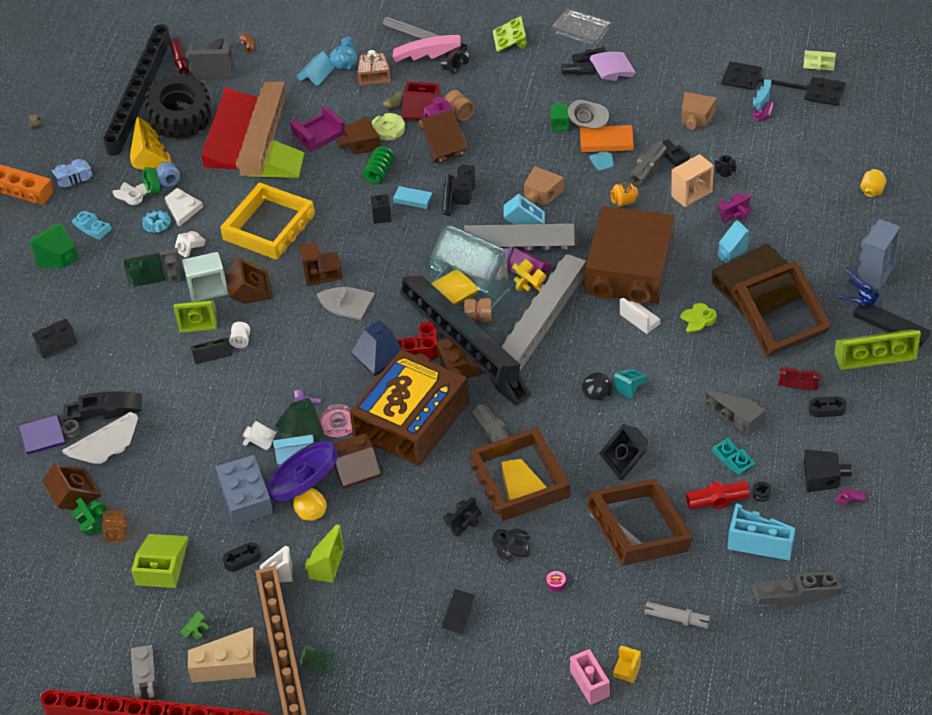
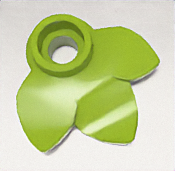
M697 303L693 305V309H687L682 312L680 318L689 322L686 328L687 332L702 330L705 326L713 325L716 322L717 313L714 309L708 308L706 304Z

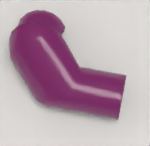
M845 489L837 494L836 501L839 505H846L852 501L864 503L866 493Z

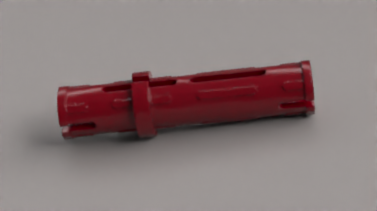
M172 39L170 46L175 58V66L178 67L180 75L183 72L187 75L189 73L188 61L183 54L180 41L176 39L175 43V40Z

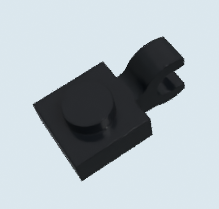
M669 139L662 142L667 147L665 157L675 167L690 159V154L680 144L674 146Z

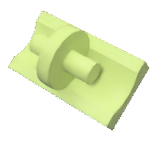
M805 50L803 68L817 69L818 71L820 69L834 71L836 53Z

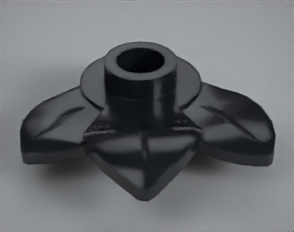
M498 529L494 532L492 541L497 547L496 553L501 560L508 563L512 555L519 557L529 556V548L526 541L530 536L527 532L521 529L509 531Z

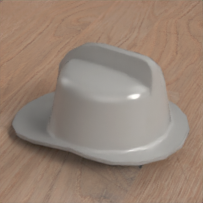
M576 100L568 108L569 118L578 127L596 129L604 126L609 120L608 110L600 104L586 100Z

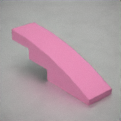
M444 35L410 42L393 50V59L395 62L411 56L414 61L427 54L433 59L461 45L460 35Z

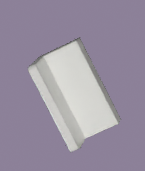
M625 298L620 299V315L646 334L660 325V318L639 303L629 302Z

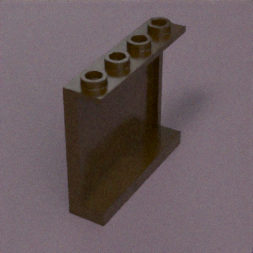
M766 243L713 269L712 284L743 314L732 293L735 285L786 265L788 262ZM790 273L747 289L762 319L764 316L802 298Z

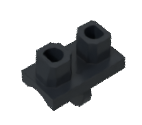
M460 45L446 52L448 58H442L441 65L443 70L450 69L452 74H456L461 64H467L470 61V56L466 50H462Z
M471 497L467 501L461 500L457 504V511L455 513H447L444 516L445 524L451 528L453 535L458 537L468 526L476 527L479 524L477 518L482 513L477 507L476 498Z

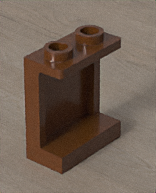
M453 109L421 119L418 123L420 131L423 130L433 155V162L438 161V163L447 161L449 157L454 156L457 158L464 155L468 147Z

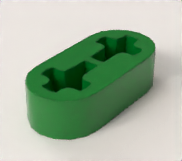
M145 167L142 179L148 194H158L160 180L156 169Z

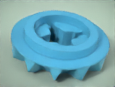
M153 210V213H147L146 217H143L142 225L146 231L157 233L167 229L171 219L167 212H162L161 210L155 212Z

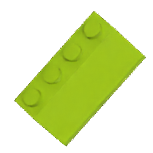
M906 330L836 340L835 356L840 370L917 360L921 333L919 330Z

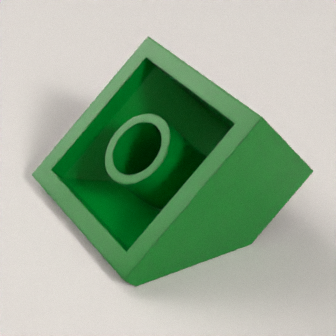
M60 222L29 240L36 265L39 268H64L78 260L75 245Z

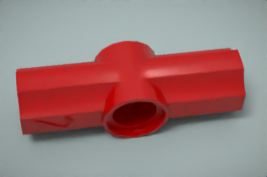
M747 481L725 485L722 482H713L705 489L686 492L685 497L688 509L690 510L712 506L714 509H721L726 507L729 502L750 498Z

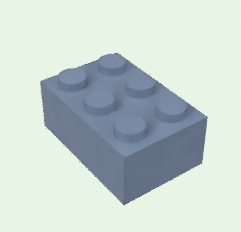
M881 219L878 220L876 225L871 226L868 237H864L861 243L863 251L859 257V261H861L858 268V274H860L859 283L880 290L895 267L900 226Z
M254 455L215 466L234 526L273 514L270 497Z

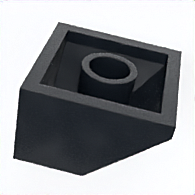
M623 424L599 454L616 476L623 480L647 452L648 440L638 428Z

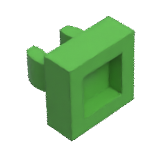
M197 611L180 633L187 637L192 632V636L199 640L202 635L198 632V628H201L203 631L209 628L206 623L200 622L204 615Z

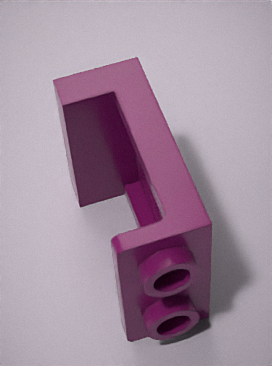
M325 105L321 106L322 113L303 124H300L296 119L290 121L292 135L310 152L344 135V121L342 118H338L333 110Z

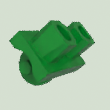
M81 497L76 500L78 507L71 512L72 516L79 523L87 518L86 521L79 525L81 530L87 536L95 530L100 533L105 531L98 517L103 518L105 516L106 505L103 502L92 501L90 506L85 504Z

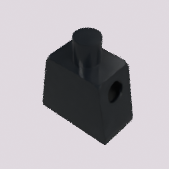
M805 449L804 471L807 492L836 489L840 486V478L842 476H852L851 464H839L837 453Z

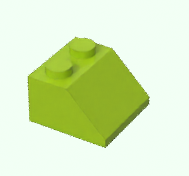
M214 300L174 304L179 333L217 329V311Z

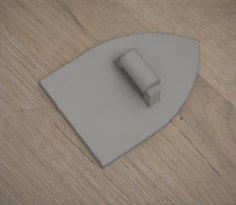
M350 287L331 288L317 293L318 300L328 311L356 320H362L375 296L373 292Z

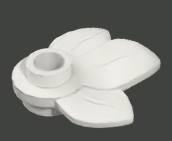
M124 182L120 190H113V195L116 198L125 200L130 205L140 204L143 196L147 194L144 183L134 188Z

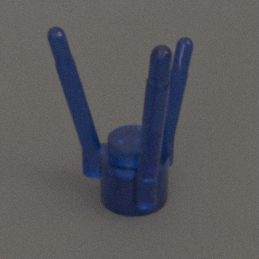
M846 268L845 271L856 280L849 279V282L860 289L859 297L861 298L858 299L839 295L838 297L863 306L867 303L870 305L875 304L878 300L879 292Z

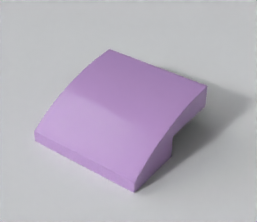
M604 52L590 57L602 79L616 81L619 76L633 78L636 73L623 52Z

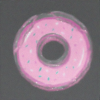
M336 404L327 407L324 412L320 413L318 421L320 430L324 435L331 438H342L353 433L350 407ZM336 419H342L339 423L333 422Z

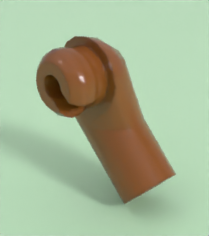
M242 33L239 36V41H242V44L246 43L247 53H253L255 40L248 33Z

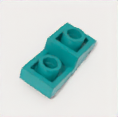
M729 438L721 441L711 450L723 464L738 475L755 465V462L743 448L738 450Z

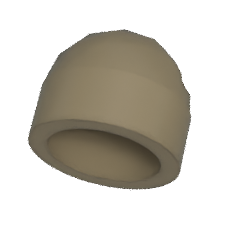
M28 115L30 129L41 125V118L38 115Z

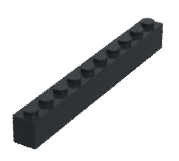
M422 275L403 277L400 294L496 384L517 382L520 363Z

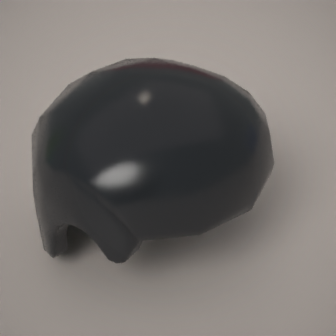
M597 372L588 375L584 379L582 391L585 397L591 400L602 401L605 396L612 395L613 386L606 375Z

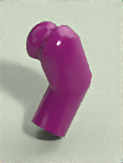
M766 102L764 110H754V119L762 121L770 118L774 104Z

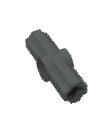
M657 141V143H653L646 154L642 153L639 156L635 168L629 174V180L633 185H642L650 173L654 174L657 171L659 162L664 157L665 151H667V147L662 142Z
M480 404L472 411V416L481 427V432L487 442L491 441L493 443L510 437L506 432L503 421L500 418L496 419L487 405Z

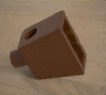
M365 117L345 126L344 137L337 139L339 149L349 147L352 154L356 155L374 151L375 148L380 147V139L369 118Z

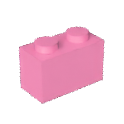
M588 649L570 657V672L589 704L592 705L610 697V682L591 650Z

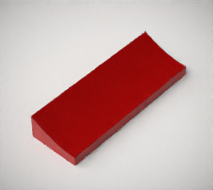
M225 87L201 154L204 168L238 170L236 160L239 158V151L242 150V142H245V134H247V127L250 126V118H252V112L255 111V103H257L258 96L244 94Z

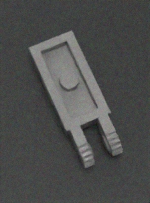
M148 645L131 648L135 698L141 699L142 687H148V695L150 698L155 697L154 685H156L153 647Z

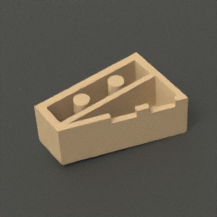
M253 627L188 650V671L191 682L256 677V638Z

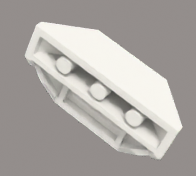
M129 412L62 451L69 457L101 464L107 461L110 455L119 454L125 450L124 447L130 445L138 417L136 414Z

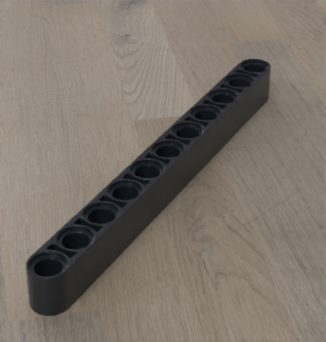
M159 24L154 27L104 135L103 140L108 155L115 156L120 154L145 100L146 92L151 86L171 39L167 25Z

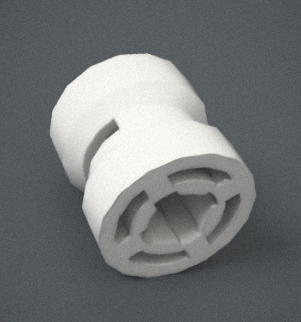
M244 322L234 323L231 328L232 334L230 335L229 342L235 348H244L248 345L250 326Z

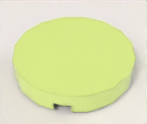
M386 113L382 117L377 116L372 121V125L380 140H395L406 129L403 118L397 114Z

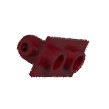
M780 368L778 386L818 391L820 373L802 370L801 373L798 372V369Z

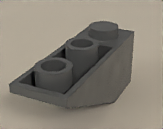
M708 389L705 391V405L749 436L764 424L765 410L751 399Z

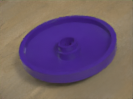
M320 441L294 453L269 478L266 489L270 497L275 501H285L299 496L312 488L328 474L338 458L337 449L329 441Z

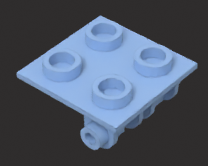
M82 159L74 160L72 164L66 166L65 164L58 165L54 170H51L57 180H59L57 181L59 188L71 186V181L74 185V174L77 182L80 183L77 173H79L81 182L93 177L91 170H89L91 167Z

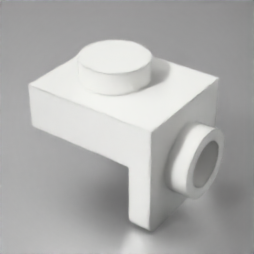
M189 231V233L178 234L175 248H178L179 254L186 258L189 257L191 248L204 246L206 240L199 236V233Z
M255 421L251 427L248 426L244 431L243 437L245 439L243 445L246 446L249 442H252L268 450L276 432Z

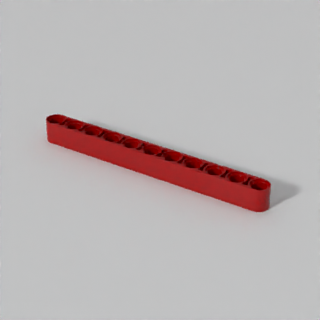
M47 690L40 697L45 715H269L268 713L62 690Z

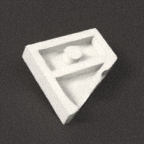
M178 188L165 197L166 204L170 208L171 214L174 216L178 226H181L203 208L201 201Z

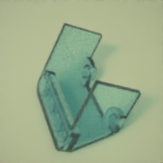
M450 225L441 231L429 259L431 280L435 281L448 266H451L475 277L477 288L482 292L488 293V298H491V306L493 307L509 290L507 256L504 250Z

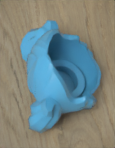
M348 36L343 38L341 45L331 52L330 63L339 70L342 68L353 70L357 66L358 57L353 47L352 38Z

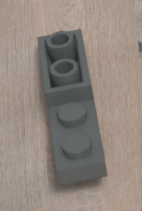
M835 571L795 574L794 579L753 582L752 585L757 603H774L775 608L809 603L835 594L842 589Z

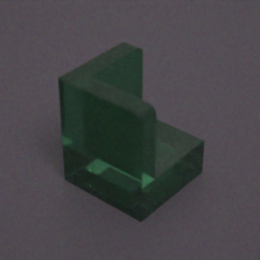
M305 644L300 666L329 674L334 652Z

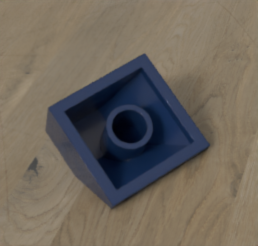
M379 320L363 331L351 351V355L376 376L388 366L402 348L392 331Z

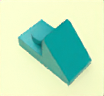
M634 369L617 372L614 375L616 392L633 399L637 386L645 384L648 376Z

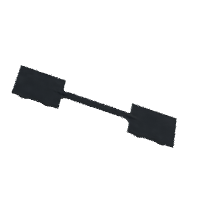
M730 61L721 84L755 90L757 83H764L766 78L760 76L763 67ZM812 77L810 84L806 86L768 79L771 80L773 85L807 90L805 100L839 106L846 86V82L821 77Z

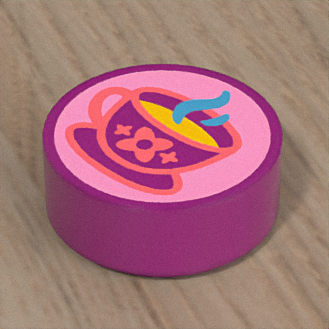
M554 570L546 575V586L549 590L559 592L566 587L567 578L562 571Z

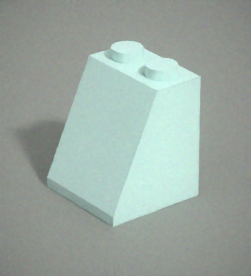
M218 252L182 260L192 302L228 295L223 266Z

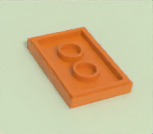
M632 125L602 126L596 129L580 127L581 152L634 150Z

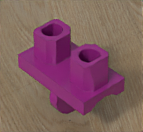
M738 192L732 196L731 203H728L726 200L719 202L718 210L721 213V220L724 223L739 218L741 221L746 220L748 217L747 213L751 210L749 203L751 196L749 194L742 196Z

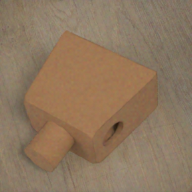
M684 92L681 122L686 124V127L690 130L695 129L696 126L706 127L716 112V97Z
M534 166L524 183V196L533 204L537 202L547 205L564 191V177Z

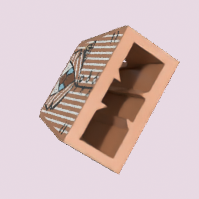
M370 50L366 55L360 56L357 71L359 86L391 82L389 66L383 53H376V51Z

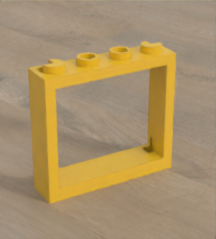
M259 182L220 227L222 239L277 260L286 251L291 242H294L296 236L304 230L306 224L313 219L315 215L313 201ZM265 199L299 211L273 242L240 230Z

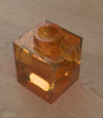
M124 509L103 511L102 531L106 543L126 541L127 519Z

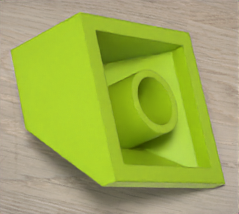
M335 525L313 549L310 558H307L305 570H308L309 579L334 582L344 552L340 525Z

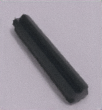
M450 174L445 178L442 214L450 216L453 212L454 200L453 182L455 176Z

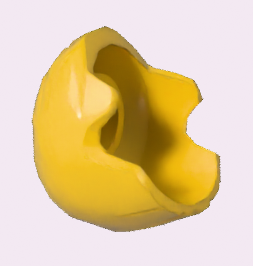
M313 488L294 497L293 501L294 510L302 520L314 521L322 517L327 507L323 495Z

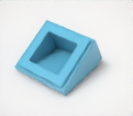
M606 151L589 156L599 171L614 166L612 154Z

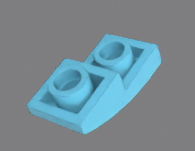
M764 79V86H760V91H757V98L753 97V108H756L757 111L758 109L764 110L766 102H769L771 80Z
M86 211L79 213L72 220V223L81 231L99 240L112 230L109 223L99 221L95 214Z

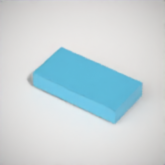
M399 186L393 197V202L427 209L433 194Z

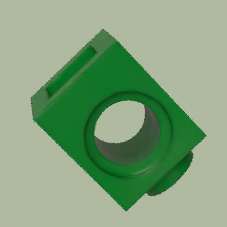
M568 104L550 105L551 131H569Z

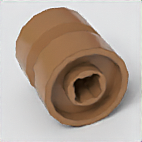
M458 90L450 91L444 98V100H448L458 120L465 121L472 116L475 110L474 103L464 97Z
M482 298L479 301L464 299L465 315L474 323L477 320H480L481 323L492 322L491 298Z

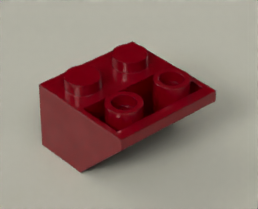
M407 81L403 93L402 118L407 120L423 119L424 108L433 104L435 97H441L440 84Z

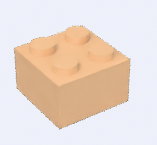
M699 154L680 166L675 167L672 170L671 196L681 205L687 207L713 192L714 165Z

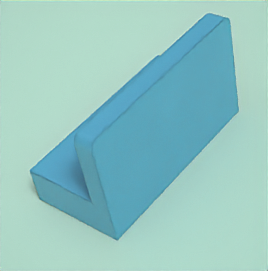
M322 51L303 68L297 77L300 81L308 77L318 86L335 67L331 65L330 58Z
M313 435L273 440L277 464H282L297 451L313 444Z

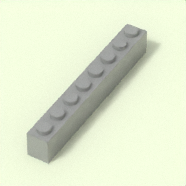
M566 254L558 262L555 271L550 273L546 284L541 286L539 294L533 298L530 307L524 311L521 320L516 322L512 333L507 335L502 348L521 364L520 371L584 278L585 260Z

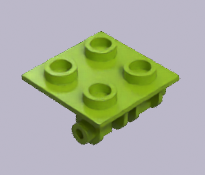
M522 16L493 30L497 53L515 43L520 48L526 46V33Z

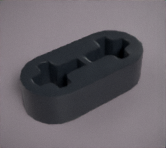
M837 396L813 398L809 402L808 411L813 417L842 416L846 412L847 402L844 398Z
M250 542L225 553L223 556L225 569L235 572L259 561L261 558L260 547L257 543Z

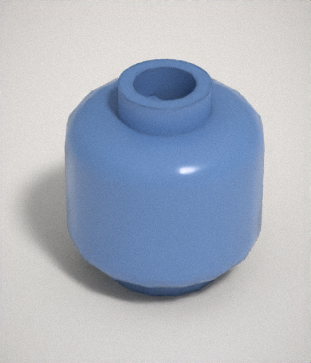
M163 162L157 167L156 172L160 184L163 186L173 187L180 181V172L172 162Z

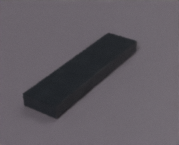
M863 300L853 311V317L889 333L919 330L921 333L920 347H922L931 334V330Z

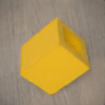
M620 646L619 659L614 668L613 677L634 683L641 667V651Z

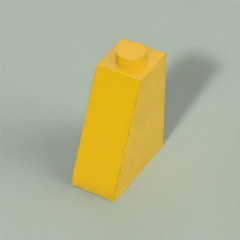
M522 459L501 462L502 477L508 501L547 488Z

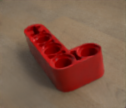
M423 322L418 326V337L396 339L403 351L413 355L423 354L431 361L437 358L436 330L431 322Z

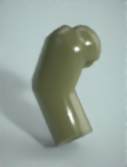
M396 91L394 97L388 98L383 102L384 108L387 110L398 108L401 105L403 93Z

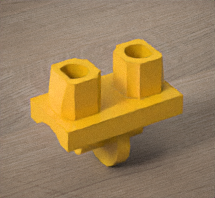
M527 259L521 262L519 266L515 263L512 268L522 277L521 279L519 277L514 279L517 283L516 290L519 292L524 289L529 291L531 289L528 285L529 283L540 292L542 283L547 276L539 269L531 276L529 273L534 266Z

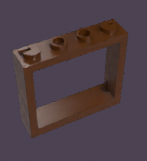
M796 261L740 282L732 290L766 357L823 335L831 327L829 317L824 314L821 302L815 297L811 284L807 282L802 267ZM790 273L818 326L775 343L747 289Z
M538 427L470 450L471 459H469L471 469L476 471L478 483L480 486H484L486 498L492 501L493 511L499 514L502 522L571 497L570 483ZM533 445L554 485L504 502L484 462Z
M657 479L590 492L587 507L622 566L688 552L693 539L692 534L686 528L682 517L676 512L673 503L668 499ZM650 496L674 537L631 546L607 504Z

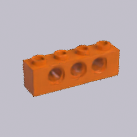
M0 164V193L44 205L53 194L54 189L50 178Z

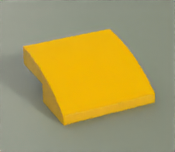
M457 269L431 283L455 306L464 302V299H469L479 292L478 287Z

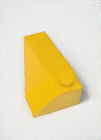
M137 117L130 153L131 164L138 170H144L145 167L157 169L161 163L171 162V157L169 153L164 152V144L157 140L159 137L157 132L151 128L148 122L140 117Z

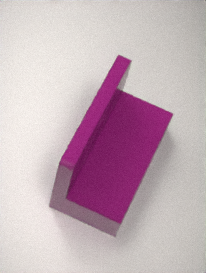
M517 248L514 249L507 264V269L516 273L512 266L515 263L519 266L521 262L527 259L534 266L529 273L531 276L537 269L549 272L552 267L548 262Z

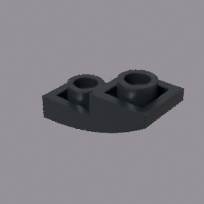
M454 589L442 625L443 629L463 634L475 597L474 594Z

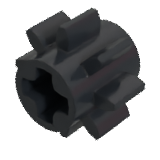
M729 155L720 156L719 161L715 160L716 173H719L722 177L732 176V172H736L737 169L736 160L732 159Z

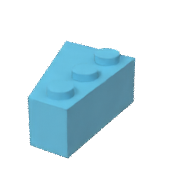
M736 503L729 529L727 549L790 561L795 528L772 518L767 520L760 517V513L746 511L742 509V505Z

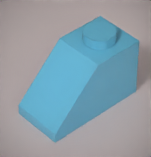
M517 194L504 205V218L512 224H545V211L520 194Z
M738 220L733 223L719 242L718 256L725 263L748 252L749 231Z

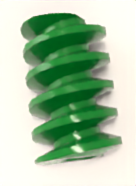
M377 147L374 149L362 172L365 180L372 184H378L380 180L384 179L392 161L395 159L393 151L387 147Z

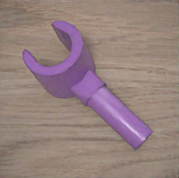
M295 390L294 400L297 405H302L305 402L321 404V399L305 396L303 390Z

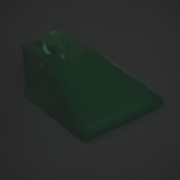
M160 253L123 260L130 288L166 281Z
M309 397L290 404L276 423V429L282 439L313 435L315 442L325 438L317 412Z

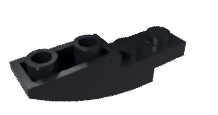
M122 391L79 396V401L64 404L63 420L65 422L73 419L78 422L103 416L107 420L124 416L129 412L142 411L141 393Z

